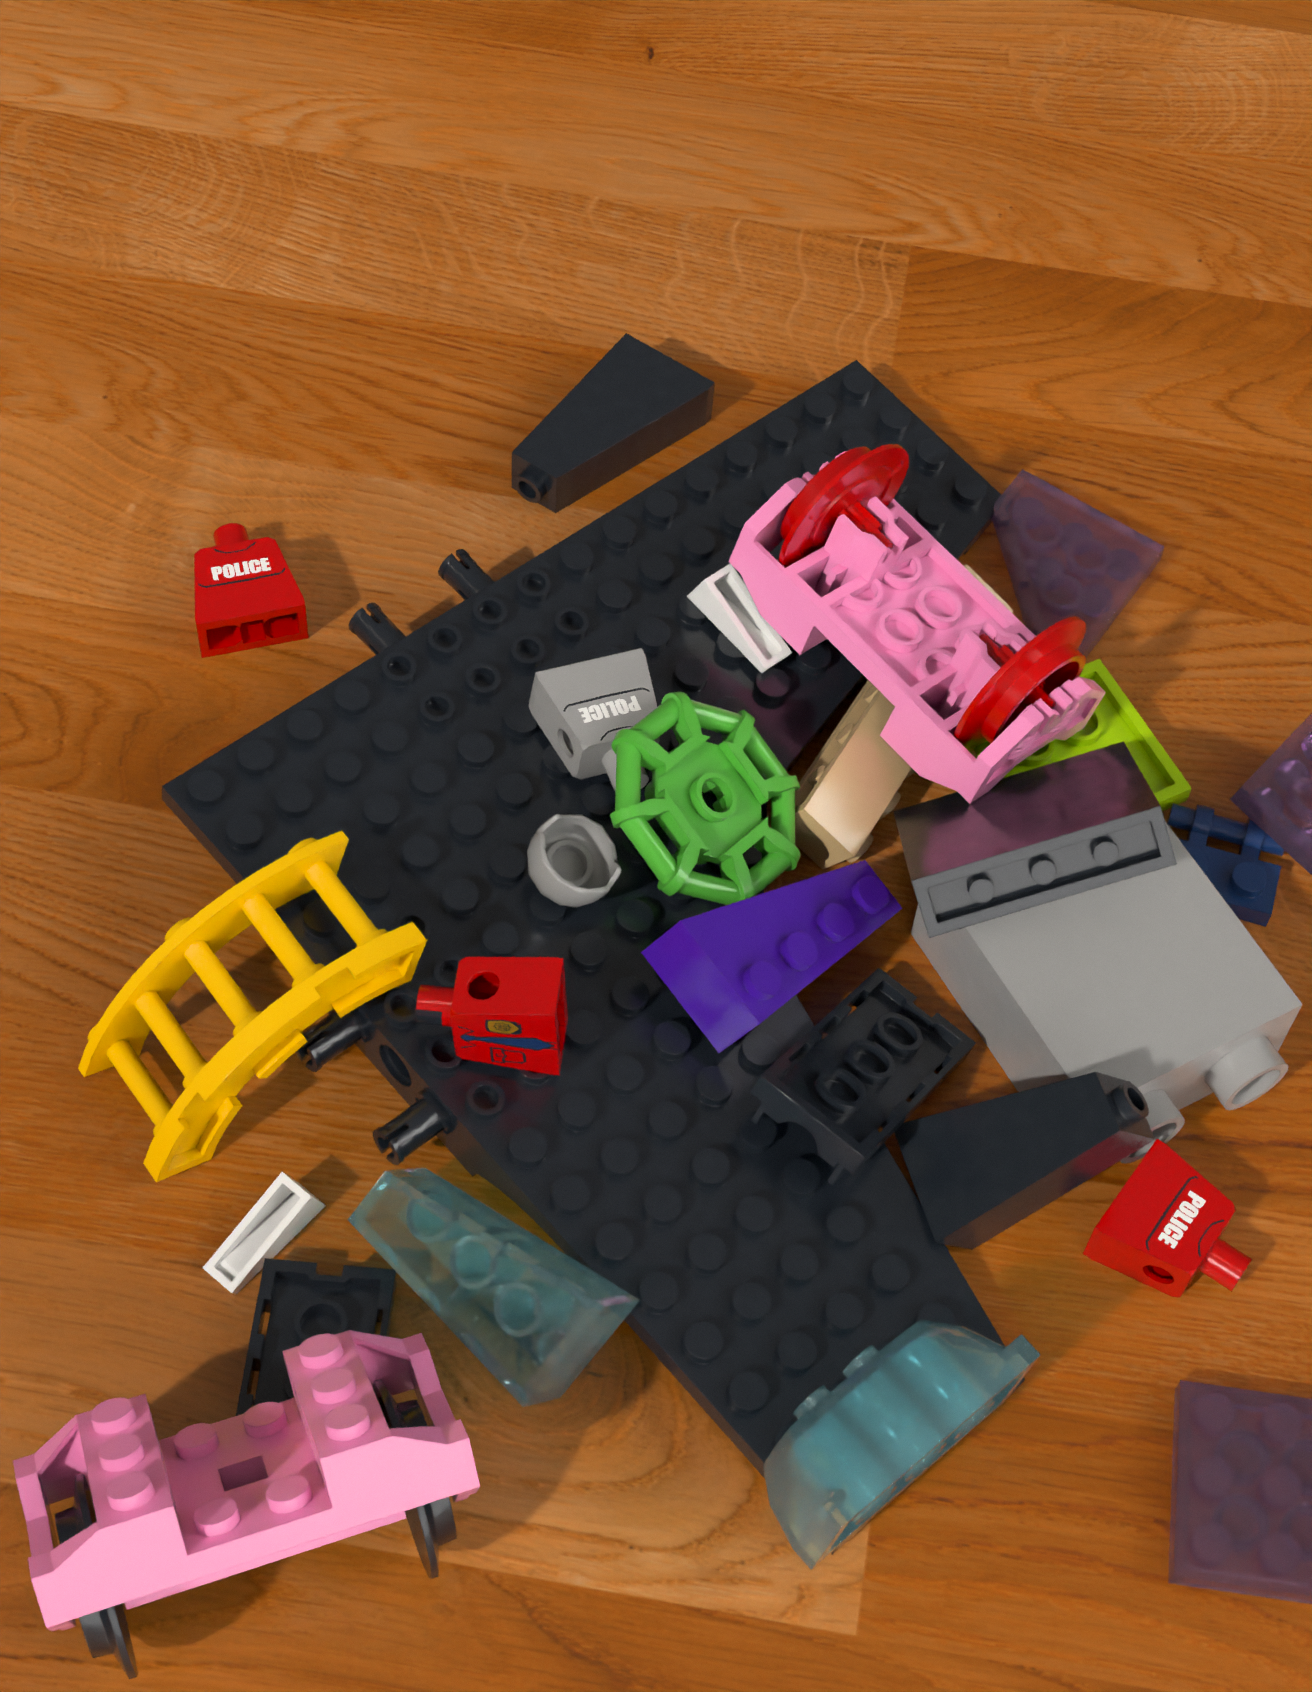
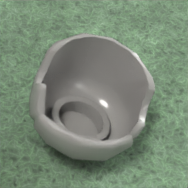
M582 814L553 815L537 829L527 850L529 876L542 895L561 906L580 907L594 903L606 895L622 870L617 862L615 844L604 827Z

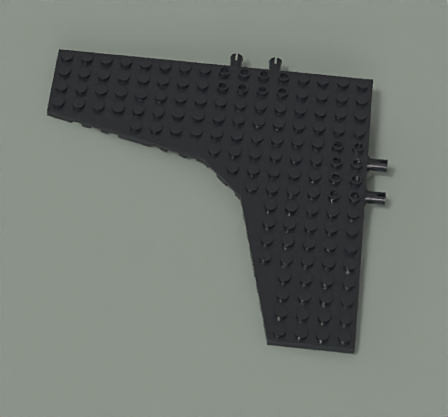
M857 360L497 581H494L486 574L465 549L456 550V556L460 561L451 553L440 565L438 575L464 601L407 636L397 628L375 602L369 603L366 606V609L371 613L370 616L363 608H360L351 618L348 625L349 630L357 635L375 656L162 786V800L236 884L287 855L302 840L308 838L319 840L339 831L344 832L349 841L336 876L378 930L385 929L389 932L413 922L427 939V942L411 981L369 1000L342 1018L339 1017L334 1009L329 1011L327 1017L302 1033L307 1043L296 1051L298 1058L302 1062L310 1056L311 1060L306 1062V1067L312 1072H317L323 1065L353 1044H356L410 1106L384 1126L378 1127L373 1131V1139L382 1154L390 1147L392 1149V1152L387 1155L386 1159L394 1165H399L404 1161V1158L437 1136L472 1177L476 1174L480 1175L514 1201L561 1248L832 1555L1022 1385L1025 1379L944 1244L935 1242L922 1205L885 1143L854 1174L847 1170L831 1185L827 1181L835 1168L818 1156L817 1143L813 1135L805 1127L790 1121L778 1124L767 1114L757 1124L751 1121L762 1103L750 1093L759 1077L814 1027L812 1020L797 995H795L762 1023L720 1053L716 1051L641 952L680 920L725 905L680 893L668 896L658 889L659 880L621 828L613 827L610 814L615 811V791L607 773L584 779L573 777L534 719L528 705L535 672L642 648L646 656L657 707L661 705L662 699L666 694L681 691L691 700L735 713L745 710L755 717L754 727L785 770L790 771L802 757L805 748L818 732L821 733L832 720L835 711L846 698H849L866 677L828 639L801 655L785 641L792 654L761 673L701 612L687 595L704 579L730 564L729 559L745 522L786 482L796 477L802 478L806 472L816 475L823 463L827 461L830 463L840 453L856 447L864 446L873 450L887 444H898L907 451L909 455L908 470L894 499L957 560L974 545L999 514L1005 498ZM784 539L770 552L778 562ZM701 728L703 735L710 736L706 742L716 745L722 743L721 733ZM671 729L661 735L658 743L668 753L679 745ZM645 768L649 777V783L652 781V771ZM647 784L641 789L640 802L646 801L645 788ZM711 790L706 793L702 792L706 805L715 811L713 807L714 802L717 800L715 794ZM767 802L761 805V820L767 817ZM555 814H582L601 824L615 844L617 862L622 869L621 873L606 895L594 903L580 907L561 906L542 895L529 876L527 850L530 841L537 829ZM656 819L647 821L673 856L677 848ZM754 846L742 854L749 869L762 859V853ZM717 863L696 864L692 870L722 878L720 867ZM315 889L275 909L315 964L326 966L357 947V944ZM464 957L564 958L568 1023L560 1076L470 1061L458 1057L455 1053L452 1027L416 1023V1001L420 985L454 988L458 963ZM794 1060L792 1062L793 1064L791 1065L790 1069L798 1063L797 1060Z

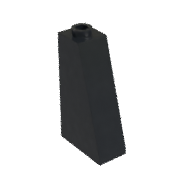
M626 333L512 451L511 488L515 489L529 502L539 503L554 513L561 511L704 426L712 416L715 382Z
M1098 1072L1088 1073L907 1121L894 1132L935 1242L971 1250L1155 1140L1146 1119L1149 1114V1108L1139 1089L1130 1081Z

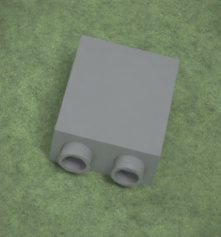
M1167 823L1166 827L1177 863L1170 867L932 938L928 937L918 904L911 935L1018 1092L1092 1072L1130 1081L1139 1089L1147 1102L1149 1114L1146 1119L1155 1140L1159 1139L1166 1144L1180 1131L1185 1123L1184 1117L1179 1112L1180 1109L1211 1093L1215 1094L1226 1110L1238 1109L1268 1092L1288 1071V1065L1278 1053V1050L1303 1004ZM1155 1140L1120 1160V1162L1131 1163L1143 1158Z

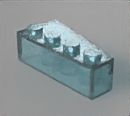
M426 1168L386 1170L348 1218V1221L522 1407L560 1398L640 1301Z

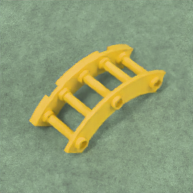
M343 831L319 840L315 838L302 840L287 855L236 884L193 917L184 918L175 923L167 931L165 942L131 976L110 1003L98 1024L90 1030L87 1037L88 1043L78 1069L85 1078L114 1066L155 1125L153 1129L154 1138L143 1164L156 1182L212 1159L223 1133L242 1107L236 1095L255 1074L258 1078H268L284 1061L306 1044L307 1040L301 1033L304 1029L332 1009L342 1018L369 1000L412 980L427 939L413 922L389 932L385 929L378 930L336 876L349 841ZM313 889L316 890L357 944L355 949L326 966L315 964L275 911L278 907ZM252 924L294 979L292 989L263 1011L255 1010L215 955L219 949ZM194 972L197 973L235 1026L233 1030L234 1037L209 1062H206L166 1006ZM150 1030L153 1031L185 1077L183 1080L185 1090L174 1105H172L139 1057Z

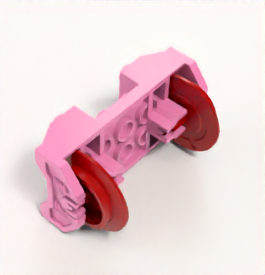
M887 444L873 450L863 446L844 451L837 455L830 463L828 461L823 463L816 475L806 472L802 478L796 477L786 482L751 516L742 528L729 563L741 574L760 615L799 655L828 639L895 706L880 736L920 777L957 791L971 804L989 792L1018 763L1054 739L1067 740L1082 730L1106 692L1094 680L1079 677L1086 662V657L1078 650L1086 633V623L1078 616L1068 617L1035 636L894 499L904 481L909 466V455L902 446ZM784 539L778 562L770 552ZM986 741L990 743L978 755L977 759L967 750L979 746Z

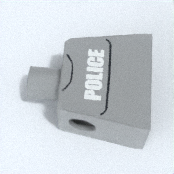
M640 648L535 672L528 707L573 777L584 779L607 773L616 793V754L612 749L615 735L621 729H630L657 708V702L646 656L643 649ZM660 737L655 742L659 743ZM641 766L642 789L648 783L649 777L645 768Z

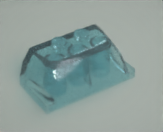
M927 1320L918 1321L880 1351L873 1345L866 1348L844 1369L843 1374L847 1378L831 1392L824 1385L821 1386L797 1407L794 1415L798 1420L786 1431L763 1464L770 1507L792 1549L812 1570L1002 1405L1041 1354L1022 1334L1005 1347L964 1326Z

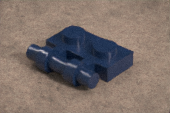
M1172 803L1167 824L1170 827L1188 831L1187 840H1179L1238 919L1266 927L1272 915L1281 866L1258 860L1259 853L1264 851L1282 856L1288 834L1267 829V822L1248 818L1245 823L1215 815V808L1197 804L1195 809ZM1211 837L1240 845L1239 852L1235 854L1206 846L1207 838Z

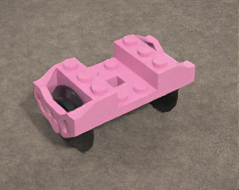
M351 1330L335 1335L319 1334L312 1336L302 1342L300 1346L282 1351L294 1398L279 1403H260L248 1409L244 1414L216 1423L190 1425L179 1431L176 1435L161 1440L157 1436L146 1394L129 1399L112 1398L101 1402L90 1411L75 1415L34 1454L13 1460L30 1544L31 1557L28 1558L30 1576L46 1628L50 1631L58 1629L64 1631L76 1627L75 1619L79 1618L92 1658L114 1654L128 1678L132 1679L138 1676L122 1603H125L126 1610L406 1519V1517L428 1577L430 1579L439 1577V1546L457 1538L456 1525L449 1497L452 1496L454 1503L467 1499L469 1495L477 1493L480 1483L469 1437L461 1419L456 1421L450 1409L422 1333L404 1339ZM414 1389L417 1400L396 1403L392 1396ZM74 1497L73 1507L55 1514L57 1538L49 1504Z

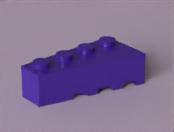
M866 860L680 920L641 953L716 1051L720 1053L772 1015L893 917L902 907Z

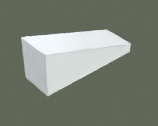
M731 564L704 579L687 595L701 612L761 673L792 654L783 638L760 615L747 586Z
M281 1172L204 1265L203 1269L228 1291L236 1295L263 1268L265 1258L273 1259L326 1205L299 1182Z

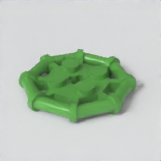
M681 691L666 694L660 706L630 729H621L616 733L612 742V749L616 754L615 811L610 814L613 827L621 828L658 878L659 890L668 896L680 893L726 906L758 895L784 871H792L796 868L801 854L795 846V791L800 789L797 776H790L754 727L755 717L745 710L735 713L691 700ZM701 728L721 733L722 743L716 745L706 742L710 736L703 735ZM671 729L679 745L668 753L655 740ZM641 766L652 771V781L645 788L646 801L640 802ZM711 790L717 798L713 804L715 811L706 805L702 792L706 793ZM768 800H771V827L768 826V817L761 820V805L768 802ZM656 819L677 848L673 856L647 821ZM754 846L762 853V859L749 869L742 854ZM717 863L719 864L722 878L692 870L696 864Z

